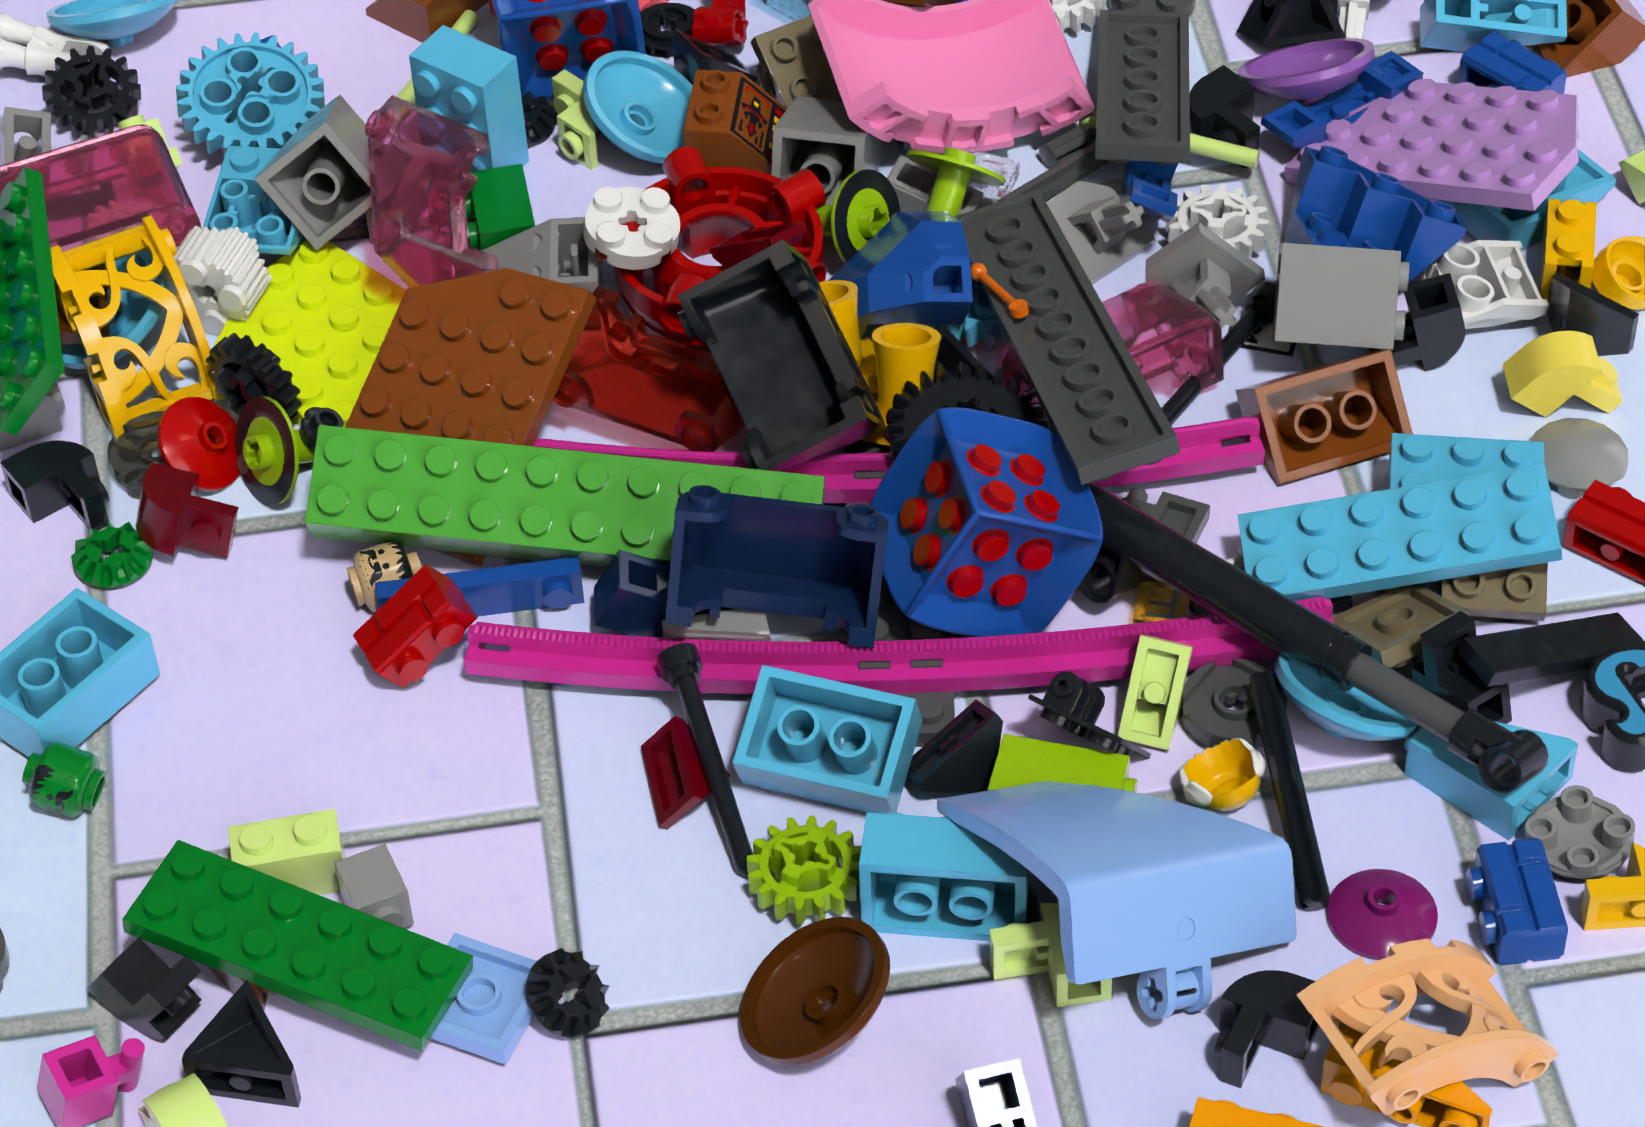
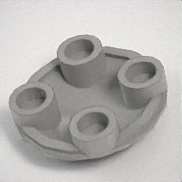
M1564 418L1547 423L1537 430L1531 441L1544 442V459L1548 482L1556 485V490L1562 497L1568 499L1581 498L1594 480L1609 486L1613 482L1624 478L1627 473L1628 448L1620 435L1605 424L1586 418Z
M1573 785L1565 788L1561 792V797L1553 798L1537 807L1526 821L1524 839L1539 838L1542 841L1552 872L1565 877L1587 879L1605 876L1625 863L1630 856L1632 843H1634L1636 825L1634 820L1629 815L1624 814L1616 805L1594 797L1591 790L1587 787Z

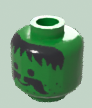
M55 741L50 743L41 755L34 752L30 755L23 772L22 782L30 785L29 800L33 805L69 818H76L85 809L92 811L95 808L103 790L106 772L100 770L99 759L94 754Z

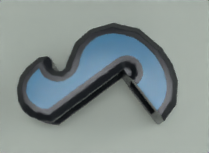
M1624 646L1612 649L1592 660L1584 674L1579 704L1582 718L1593 730L1603 734L1601 755L1610 765L1622 771L1638 772L1645 769V704L1641 700L1645 698L1644 646Z

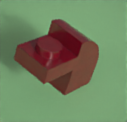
M151 462L142 480L136 518V530L140 538L150 547L170 556H174L178 546L227 558L233 544L239 507L196 496L200 474Z

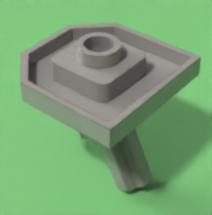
M1079 180L1046 201L1092 285L1152 246L1155 241L1154 236L1142 224L1140 216L1144 213L1143 207L1141 205L1134 206L1131 201L1121 203L1120 197L1110 186Z
M1200 222L1151 255L1145 262V294L1177 317H1206L1217 329H1222L1225 325L1230 327L1235 325L1237 319L1234 317L1237 308L1232 302L1265 280V272L1262 267Z

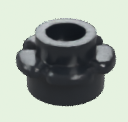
M312 407L304 413L305 417L300 422L299 434L302 442L308 448L315 451L319 425L343 427L344 421L333 409Z

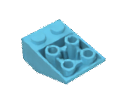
M227 147L203 227H207L210 231L213 227H216L221 232L222 229H234L237 226L241 233L247 232L250 239L255 238L257 240L256 244L259 248L257 252L291 255L304 239V235L254 180L280 148Z

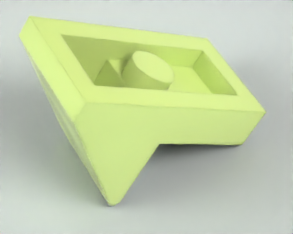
M1145 634L1140 635L1118 731L1119 737L1127 741L1165 750L1170 749L1182 707L1183 690L1193 650L1192 645Z

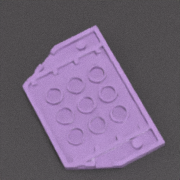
M1419 79L1410 83L1408 89L1392 99L1379 97L1350 111L1348 117L1369 107L1352 124L1344 119L1332 120L1326 126V140L1322 143H1312L1306 146L1316 150H1320L1323 145L1340 149L1348 154V159L1374 172H1381L1396 177L1402 182L1401 186L1428 199L1535 211L1579 163L1577 139H1579L1578 123L1580 111L1577 95L1559 94L1554 90H1541L1537 92L1516 90L1512 86L1493 88L1475 86L1470 82L1449 84L1438 83L1432 79ZM1305 147L1284 167L1287 183L1296 184Z

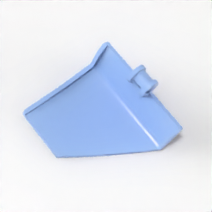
M1051 781L937 799V810L939 813L1011 856L1039 878L1058 897L1061 946L1068 981L1081 985L1142 972L1137 981V997L1144 1013L1152 1019L1169 1017L1174 1010L1181 1008L1188 1012L1204 1010L1209 1005L1212 998L1211 958L1292 942L1296 939L1291 850L1283 837L1250 824L1165 798L1095 785ZM1156 987L1159 991L1154 992L1153 988ZM1195 988L1196 991L1193 993L1190 989Z

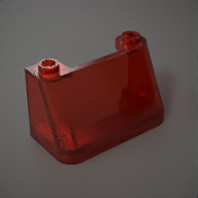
M597 286L592 293L597 300L553 399L556 404L564 408H575L683 445L690 451L714 452L746 427L712 354L647 333L642 315L634 313L630 319L617 307V303L620 300L618 292Z

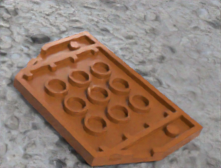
M510 268L407 288L345 427L533 446L597 298L589 290ZM434 550L478 566L482 565L486 556Z

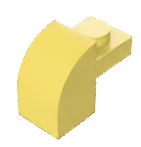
M1557 331L1542 335L1528 342L1502 364L1511 399L1545 418L1573 395L1608 414L1623 402L1617 383V371L1606 359L1598 358L1593 337L1582 332Z

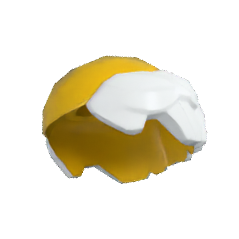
M1232 738L1230 741H1222L1219 745L1206 747L1203 754H1195L1193 759H1188L1180 767L1179 776L1183 786L1184 797L1191 804L1207 807L1213 811H1229L1240 808L1255 796L1261 783L1260 777L1265 772V759L1259 751L1255 750L1242 738Z

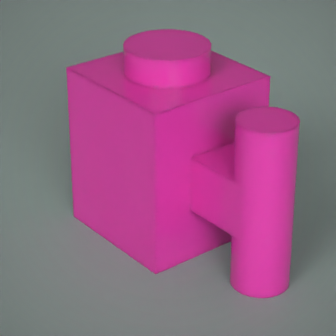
M93 1035L42 1054L37 1090L56 1127H81L113 1115L117 1088L124 1092H130L138 1085L145 1050L143 1042L136 1038L127 1039L122 1044L121 1053L106 1057L98 1039Z

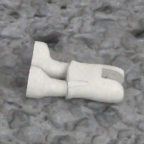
M0 12V74L4 67H17L25 69L27 75L45 76L46 70L55 71V58L59 57L65 61L70 60V49L74 48L81 56L86 55L88 46L94 47L95 55H102L109 48L107 44L98 40L57 33L43 25L35 27L15 19L10 14Z

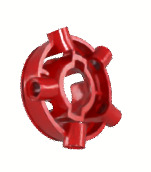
M681 147L667 155L663 162V171L666 178L652 184L648 188H660L669 194L670 204L676 209L680 218L679 235L682 233V242L687 256L694 259L710 254L711 247L742 231L805 221L808 230L795 249L805 257L818 282L825 281L823 228L816 210L825 205L826 197L822 184L812 171L803 169L782 180L773 175L746 168L707 167L701 152L693 147ZM636 221L621 224L627 225L629 231L632 232L638 231L640 226ZM675 249L672 254L669 251L668 254L661 257V263L652 268L630 270L613 266L616 282L620 288L625 306L638 322L653 333L669 341L685 346L709 349L699 337L690 339L683 329L678 317V313L683 311L677 295L726 270L725 267L696 263L684 256L680 249ZM597 250L598 262L607 263V255ZM644 277H653L654 292L644 286Z

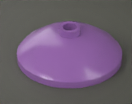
M1334 38L1296 44L1255 57L1239 68L1238 73L1241 78L1255 88L1257 93L1277 100H1300L1301 105L1310 106L1326 98L1327 94L1344 88L1360 75L1375 56L1374 46L1371 41L1360 38Z

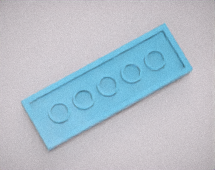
M1545 463L1237 514L1245 572L1294 601L1323 596L1324 599L1563 560Z

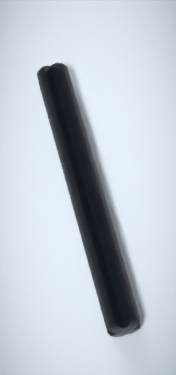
M1256 671L1250 675L1249 688L1285 841L1288 843L1292 853L1293 876L1300 906L1306 911L1323 909L1329 905L1330 892L1280 683L1275 671Z

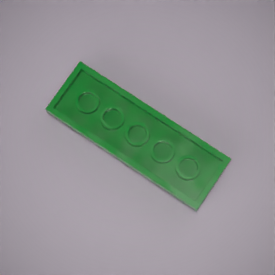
M28 167L22 169L14 182L6 184L0 197V430L13 435L19 433L64 371L43 178L41 172Z
M181 840L176 841L122 918L123 930L127 934L139 937L142 940L182 956L187 955L192 960L242 980H248V982L419 1051H423L473 969V955Z

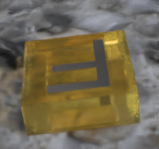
M1142 581L1138 588L1133 624L1185 618L1188 614L1189 599L1164 584Z

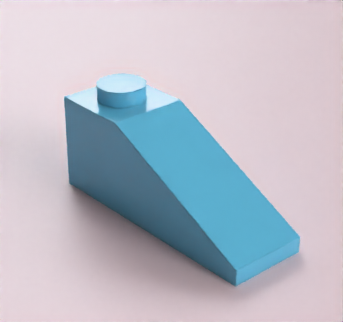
M1424 0L1420 6V47L1465 52L1473 45H1479L1480 40L1492 31L1506 37L1509 41L1516 40L1523 46L1564 42L1567 38L1566 0Z

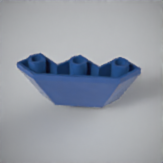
M1323 145L1320 150L1305 146L1288 220L1285 243L1401 251V261L1409 262V283L1462 239L1467 227L1457 215L1456 208L1442 201L1430 200L1401 186L1402 182L1396 177L1381 172H1374L1348 159V154L1340 149Z
M899 211L829 279L850 281L857 285L860 339L863 337L867 324H939L941 322L943 324H963L973 303L970 255L962 221L947 211Z

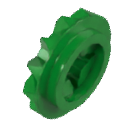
M108 521L106 529L98 531L89 528L87 539L76 540L75 554L71 558L74 570L82 581L95 587L113 588L126 585L141 577L151 565L153 548L140 538L137 530L135 531L130 522L116 528ZM115 547H120L121 553L113 552L104 559L103 551L111 552Z

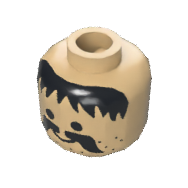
M394 540L358 551L353 558L354 566L346 569L358 606L366 604L372 612H376L379 608L375 582L411 578L422 566L416 551L407 554L404 546Z

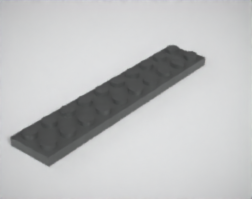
M1039 189L954 216L962 221L970 255V265L978 262L984 264L988 270L987 274L1013 298L1023 299L1028 302L1029 314L1024 318H1012L1009 314L1008 305L981 281L978 282L1081 485L1093 481H1103L1109 479L1114 474L1142 465H1152L1160 462L1163 458L1179 454L1180 448L1177 435Z

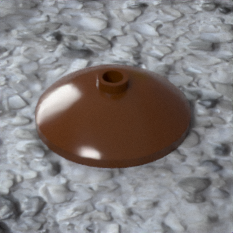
M850 917L822 919L806 925L786 937L763 959L745 990L741 1004L740 1022L742 1032L748 1044L764 1059L781 1065H798L812 1062L831 1055L847 1045L868 1025L884 997L890 976V956L883 939L870 925Z

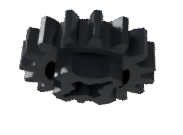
M88 46L86 55L80 56L73 48L70 49L69 61L57 57L54 59L55 71H45L46 85L42 86L43 101H45L46 112L51 113V116H55L56 127L59 130L67 125H71L72 137L77 138L82 130L88 131L91 140H96L97 131L104 130L110 137L114 133V125L128 119L129 115H138L139 113L138 100H141V84H138L137 70H128L127 58L125 56L118 58L116 61L112 60V49L107 48L102 55H95L94 47Z
M232 333L228 338L225 336L209 351L210 356L206 359V363L212 369L208 372V376L215 380L217 387L215 390L217 393L227 397V406L240 416L243 407L248 401L262 396L270 397L277 401L286 411L290 420L299 414L297 410L302 406V402L296 396L300 393V389L292 384V373L282 370L279 365L281 359L271 350L267 349L266 345L261 343L256 347L250 336L245 335L240 339L236 333Z

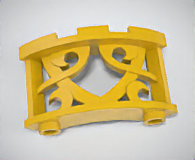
M151 215L141 218L142 225L64 252L59 245L50 248L56 300L63 311L72 334L78 333L80 343L83 345L86 355H92L84 358L83 361L90 377L101 415L116 440L134 434V427L161 418L164 411L171 404L182 398L201 397L208 400L214 399L215 402L225 399L224 395L217 393L215 390L217 388L215 380L208 376V372L212 369L206 363V359L210 356V347L190 293L173 257L177 255V250L168 228L159 230ZM147 250L152 258V263L146 267L138 266L134 260L135 254ZM131 256L126 265V273L118 272L115 261ZM102 265H105V269H106V270H91V269L97 268V267L102 266ZM161 273L169 290L152 281ZM103 287H109L110 304L104 309L94 308L90 304L89 298L94 295L104 298L105 292ZM121 289L141 295L167 311L161 336L150 357L132 340L116 336L105 338L101 336L99 329L106 326L118 311ZM182 322L190 343H176ZM122 351L127 352L136 359L141 368L136 373V367L130 360L128 368L124 370L118 369L114 364V356ZM182 360L191 361L198 372L199 382L169 392L159 375L163 367L171 378L182 381L184 376L178 369V363ZM150 385H152L159 396L127 408V405L140 396Z

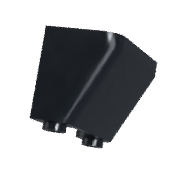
M784 240L677 295L683 311L678 313L683 329L690 339L699 337L709 347L748 431L744 432L746 443L740 445V449L750 469L780 472L867 438L886 428L879 407L812 268L805 257Z

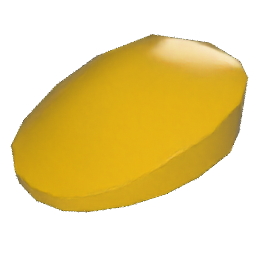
M1625 236L1615 239L1600 250L1594 258L1592 281L1597 291L1601 295L1629 309L1641 310L1645 308V238L1640 236Z

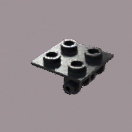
M1064 671L1058 673L1052 679L1043 700L1031 694L1028 697L1029 700L1044 707L1039 717L1081 738H1084L1089 729L1085 739L1112 753L1131 757L1134 751L1147 758L1151 756V753L1095 725L1105 704L1104 693L1097 686L1092 685L1072 672Z

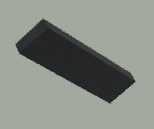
M1617 612L1466 637L1463 639L1457 652L1487 687L1587 670L1591 661L1604 653L1624 646L1645 647V641Z

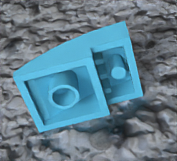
M1578 149L1579 163L1535 211L1449 201L1442 202L1456 208L1457 215L1467 227L1466 231L1477 240L1521 241L1523 251L1543 240L1549 199H1561V203L1566 200H1577L1583 204L1585 202L1597 203L1614 188L1617 179Z

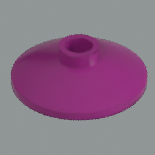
M1368 869L1348 876L1334 888L1329 898V905L1327 906L1328 925L1335 938L1351 952L1372 960H1381L1389 957V947L1395 944L1427 938L1431 941L1437 928L1438 910L1431 893L1416 879L1394 870Z

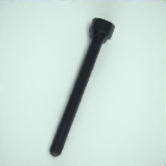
M1263 281L1250 292L1246 298V313L1162 406L1161 409L1171 426L1260 325H1266L1269 322L1273 323L1276 295L1275 284Z
M676 644L666 648L657 656L659 669L663 680L670 683L673 689L678 690L735 869L738 874L748 876L747 856L753 855L698 686V682L701 679L700 672L703 669L700 655L694 644Z

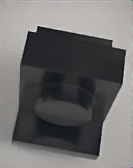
M1224 65L1202 77L1194 84L1190 91V133L1259 150L1260 126L1253 122L1255 88Z
M1450 273L1408 284L1407 291H1404L1408 312L1405 313L1403 340H1394V347L1391 350L1395 366L1421 359L1426 372L1447 362L1462 346L1466 330L1460 303ZM1368 348V351L1387 350V349Z
M60 440L42 442L32 445L0 462L9 496L33 524L69 506L88 529L92 528L99 531L107 526L109 519L105 504L110 501L109 495L100 480L94 453L83 445Z
M1459 611L1420 634L1423 661L1411 668L1416 684L1464 712L1474 709L1492 721L1504 724L1512 721L1509 684L1487 687L1457 652L1464 638L1477 636L1474 618Z
M138 937L87 989L120 1021L148 1038L160 1040L165 1038L202 1000L189 986L202 970L187 955L170 968Z
M1264 970L1245 975L1228 987L1221 997L1220 1033L1214 1055L1221 1058V1082L1242 1088L1261 1046L1301 1060L1305 1059L1319 1025L1296 994L1314 983V980L1290 972Z

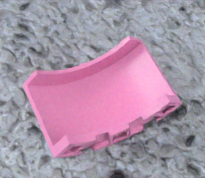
M813 0L807 4L849 120L862 130L889 143L892 139L910 143L912 150L943 154L945 147L968 153L985 152L1014 146V138L1039 130L1043 137L1095 111L1093 102L1050 0H968L933 7L898 5L881 0Z

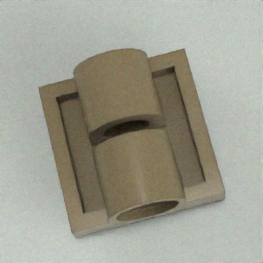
M811 15L757 35L751 40L750 43L759 61L757 76L760 86L788 109L797 96L842 101Z
M1548 563L1439 580V593L1441 594L1440 596L1469 611L1470 616L1544 621L1547 602Z

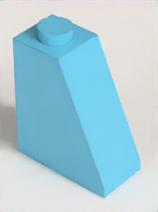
M1496 722L1511 732L1517 730L1534 732L1543 740L1549 756L1547 766L1543 772L1509 793H1500L1492 790L1484 783L1478 768L1448 751L1447 742L1422 727H1420L1417 733L1408 736L1404 745L1405 750H1407L1404 774L1508 841L1526 824V821L1538 806L1548 802L1573 777L1578 743L1570 738Z

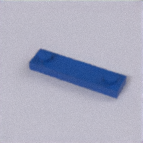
M579 556L444 574L456 583L465 597L464 600L469 603L477 617L548 607L563 608L571 604L585 603ZM410 578L375 582L378 608H381Z

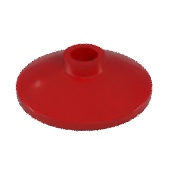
M186 397L174 402L164 411L159 421L157 437L161 455L167 466L200 474L197 490L201 491L223 489L233 483L240 475L235 446L237 424L221 406L205 398Z

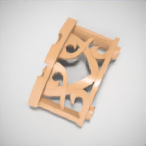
M1429 938L1395 944L1389 947V957L1369 965L1364 962L1362 957L1357 958L1333 970L1296 994L1360 1082L1368 1096L1386 1116L1391 1115L1397 1110L1409 1108L1426 1093L1463 1080L1493 1078L1502 1080L1512 1087H1517L1522 1082H1530L1540 1077L1548 1069L1550 1062L1559 1055L1548 1040L1526 1030L1489 981L1497 971L1477 948L1458 940L1451 939L1447 946L1435 947ZM1417 995H1428L1451 1009L1468 1014L1467 1027L1462 1036L1446 1034L1405 1022L1416 1001ZM1390 999H1396L1399 1003V1006H1397L1393 1011L1387 1014V1011L1393 1001ZM1342 1022L1364 1035L1352 1048L1336 1025ZM1381 1040L1387 1042L1378 1061L1379 1070L1389 1060L1396 1059L1403 1063L1374 1079L1360 1057Z

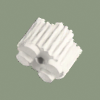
M195 225L177 249V255L173 256L190 293L202 327L211 335H220L228 318L246 321L273 278L269 274L268 268L263 266L265 263L264 259L258 258L260 254L257 252L259 249L256 244L257 240L255 238L250 239L247 232L241 233L237 226L234 229L227 228V230L222 229L219 232L216 227H213L210 231L207 227L200 228Z

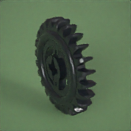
M960 361L957 365L955 378L950 379L944 366L940 364L937 369L936 383L932 382L925 371L920 373V391L912 382H905L903 395L895 394L892 408L887 411L886 423L888 426L885 431V439L890 443V455L896 459L914 431L929 415L937 409L950 407L974 409L1020 419L1049 430L1050 423L1047 417H1044L1045 413L1040 403H1035V394L1032 388L1024 391L1019 396L1021 390V379L1019 376L1015 377L1007 387H1004V372L1002 368H999L994 377L988 381L985 380L984 365L981 362L974 376L969 378L964 370L963 362Z

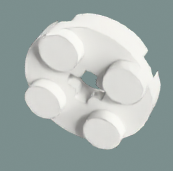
M605 186L596 190L593 201L586 209L583 226L585 243L593 253H595L596 248L599 252L607 255L606 262L615 267L641 270L660 264L662 256L668 254L669 251L672 254L677 248L680 218L676 209L670 204L669 194L665 190L656 187L644 189L630 186L617 188ZM636 221L640 226L638 231L632 232L629 231L627 225L621 224Z

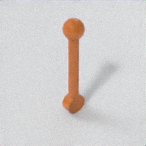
M978 262L971 265V279L976 282L981 281L1007 304L1012 318H1024L1029 314L1028 302L1023 299L1013 298L987 274L988 270L984 264Z

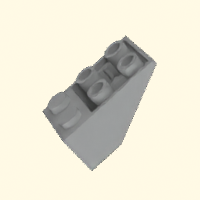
M585 217L549 219L462 259L461 277L510 268L589 290L597 300L586 324L602 323V263L598 262L597 249L595 248V253H593L585 243L583 236Z

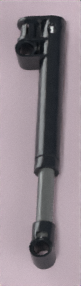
M1093 482L1088 483L1095 498L1103 525V541L1100 551L1092 567L1079 584L1083 594L1090 601L1098 604L1106 603L1138 587L1146 573L1320 678L1325 677L1327 682L1345 692L1355 687L1447 742V750L1478 768L1484 783L1494 791L1509 793L1543 772L1547 766L1549 757L1547 747L1543 740L1534 732L1529 730L1511 732L1474 709H1470L1467 712L1460 710L1372 658V647L1353 635L1349 636V633Z

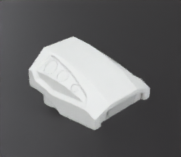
M1475 240L1468 244L1456 243L1421 272V281L1450 273L1460 303L1465 329L1492 327L1518 320H1532L1546 315L1549 308L1547 299L1541 298L1523 258L1521 241Z

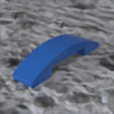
M1390 51L1372 60L1369 66L1358 75L1357 82L1308 107H1304L1294 100L1262 116L1261 125L1295 148L1302 149L1312 143H1322L1326 140V126L1332 120L1344 119L1349 121L1350 124L1354 123L1369 107L1348 117L1350 111L1379 97L1392 99L1408 89L1409 84L1413 81L1423 79L1424 72L1393 51Z
M1151 161L1127 162L1121 186L1120 202L1131 201L1134 206L1141 205L1144 209V214L1169 222L1177 211L1178 194L1171 191V180L1178 163L1159 165Z

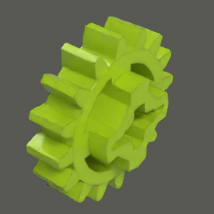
M809 816L806 825L798 826L795 819L790 817L787 818V829L781 831L777 827L770 825L767 827L768 841L757 838L753 841L754 854L747 856L750 894H757L758 906L761 910L774 905L775 919L780 921L788 913L795 914L797 925L804 923L806 915L814 914L815 919L819 921L825 919V911L829 909L839 915L844 914L845 899L856 902L859 899L861 846H854L853 833L850 830L837 835L836 821L831 820L824 827H818L816 817ZM837 861L839 862L841 868L837 867ZM770 872L775 873V879L773 878Z

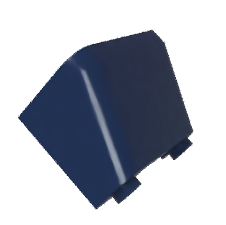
M694 486L689 492L680 495L675 509L665 624L691 627L693 615L700 610L710 609L709 617L720 618L722 607L821 618L824 619L823 631L834 632V625L837 624L847 630L849 635L848 645L874 648L888 520L879 514L877 508L866 504L839 507L721 493L720 490L711 486Z

